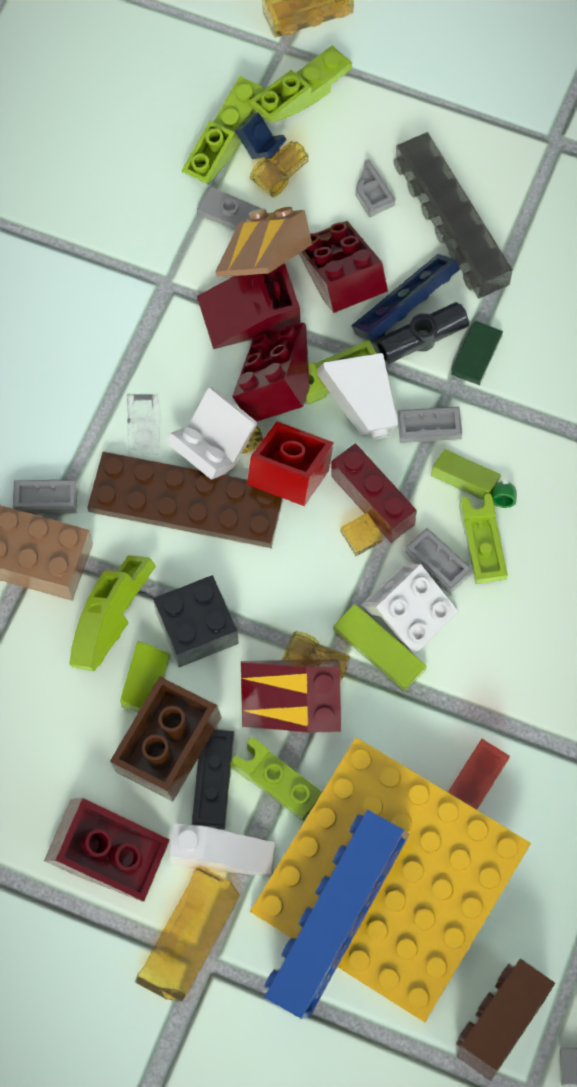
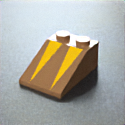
M283 207L275 210L273 213H267L266 209L250 212L249 217L238 224L215 271L216 277L267 274L311 246L312 241L305 210L293 211L292 207Z

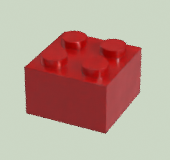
M276 421L251 455L247 485L305 507L329 472L334 442Z

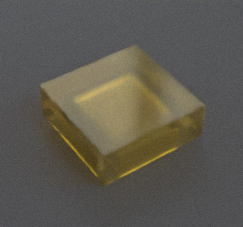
M368 513L340 527L342 536L355 556L383 542V536Z

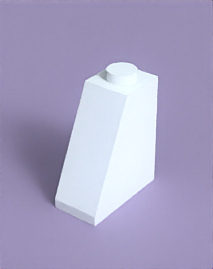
M383 353L324 362L317 369L318 377L361 437L371 435L372 439H380L390 436V431L398 426V420Z

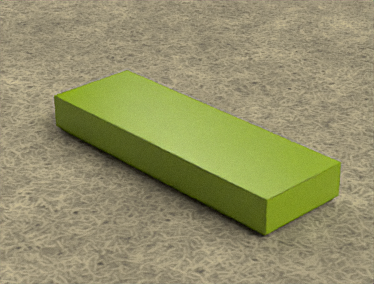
M356 604L333 625V630L404 692L427 669V665Z

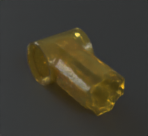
M290 141L270 160L266 158L260 160L252 169L250 180L274 198L285 189L289 178L309 161V155L300 143Z
M295 631L292 633L281 660L339 659L341 683L347 671L350 656L320 645L319 641L309 634Z

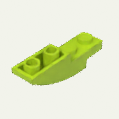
M331 45L296 73L292 69L251 99L249 105L268 122L291 117L331 92V85L352 69V61Z
M241 76L238 77L215 120L208 122L182 168V173L207 185L218 175L241 143L234 130L251 113L255 112L249 105V101L262 92L265 87Z
M128 555L117 571L104 570L87 599L75 631L69 661L72 668L95 672L114 643L120 638L121 633L129 623L123 615L124 611L131 605L136 594L148 581V577L156 568L155 563L150 557Z

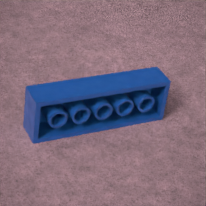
M368 809L364 816L359 813L349 830L353 834L347 846L342 844L332 861L336 865L330 877L325 875L315 892L320 897L313 908L308 906L298 923L303 928L297 938L293 939L291 937L281 954L285 958L281 968L278 971L273 969L264 985V988L268 990L264 998L300 1019L311 1017L409 837V834L404 829Z

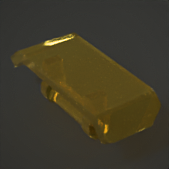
M198 866L195 869L190 883L146 963L137 974L135 982L138 985L166 1000L183 1001L239 899L240 895L231 881L202 866Z

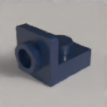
M258 112L251 113L234 130L252 159L273 158L280 152V147L287 140L284 134L273 136Z

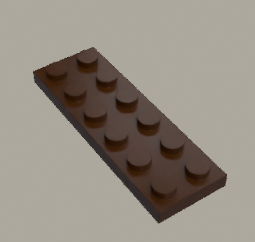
M103 451L87 509L90 513L272 548L283 498L247 485V479L222 475L211 480L200 470Z

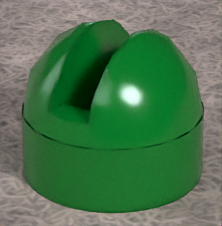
M500 481L494 486L492 490L494 505L500 508H510L516 504L517 491L511 482L503 484V481Z

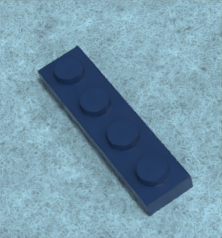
M441 254L435 255L353 323L351 327L355 335L371 342L384 336L389 328L404 319L419 303L426 301L431 293L447 283L460 270L457 261Z

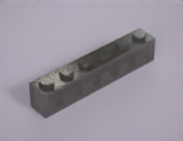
M426 132L396 145V156L393 159L394 167L399 175L403 174L407 180V187L413 198L417 197L421 203V211L427 221L431 220L438 241L441 244L445 243L449 250V257L457 261L468 290H473L479 299L510 285L512 276L511 266L429 133Z

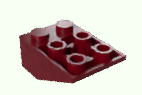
M348 221L335 223L327 229L310 234L312 245L300 252L299 256L321 298L333 313L388 292L382 261Z
M285 263L267 274L233 276L197 296L213 349L251 340L261 334L268 335L279 331L287 325L294 326L301 323L300 306Z
M304 322L294 326L287 325L279 331L268 335H258L251 342L232 398L239 408L256 422L304 406L310 388L307 329Z

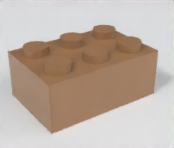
M0 505V581L73 601L93 546L90 530Z

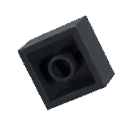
M213 575L153 598L156 615L179 668L239 644L238 631Z

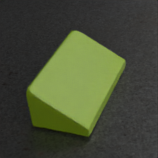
M444 449L434 463L431 472L432 477L483 500L486 494H492L494 486L501 477V474Z
M137 641L120 699L122 708L140 711L158 678H164L170 658L169 653Z

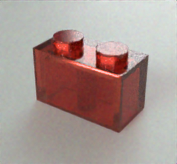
M481 738L448 793L478 810L510 760V756Z

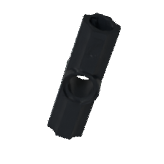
M456 301L431 314H417L409 324L377 338L376 344L379 352L383 353L384 361L390 364L416 351H429L433 348L435 342L469 327L470 321L462 304ZM423 330L427 331L429 334L421 335L417 332Z

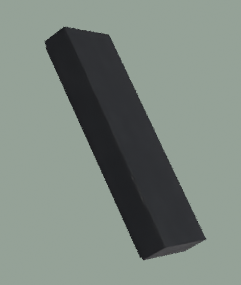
M214 730L198 758L192 825L223 830L226 828L234 731Z

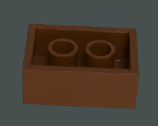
M159 677L110 760L111 765L116 773L173 802L222 718L218 706Z
M521 958L515 966L510 963L507 964L494 986L498 989L497 993L494 995L488 992L475 1014L479 1018L476 1024L469 1021L456 1042V1045L460 1047L456 1057L490 1081H492L555 985L554 981Z

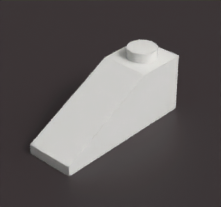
M173 823L169 858L171 866L271 877L275 842L205 826Z

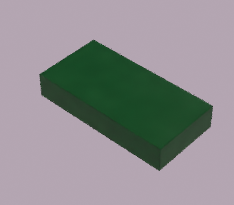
M475 320L455 362L451 375L480 386L503 336V331Z

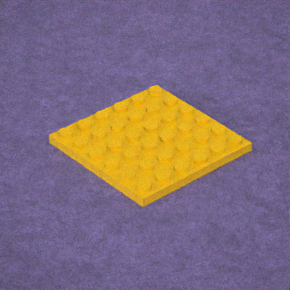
M355 737L250 912L293 939L297 938L303 928L298 925L300 918L308 906L311 908L315 906L320 897L315 892L325 875L328 877L332 875L336 867L332 861L342 844L345 846L349 844L353 836L349 830L357 815L360 813L364 816L368 809L404 829L409 834V837L338 968L421 1021L426 1022L529 849L531 842Z

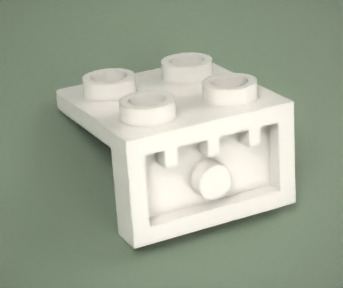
M211 387L206 390L189 425L170 432L166 443L212 480L232 472L257 422L218 390Z
M404 563L361 604V607L368 615L381 616L404 646L413 654H416L458 612L421 564Z

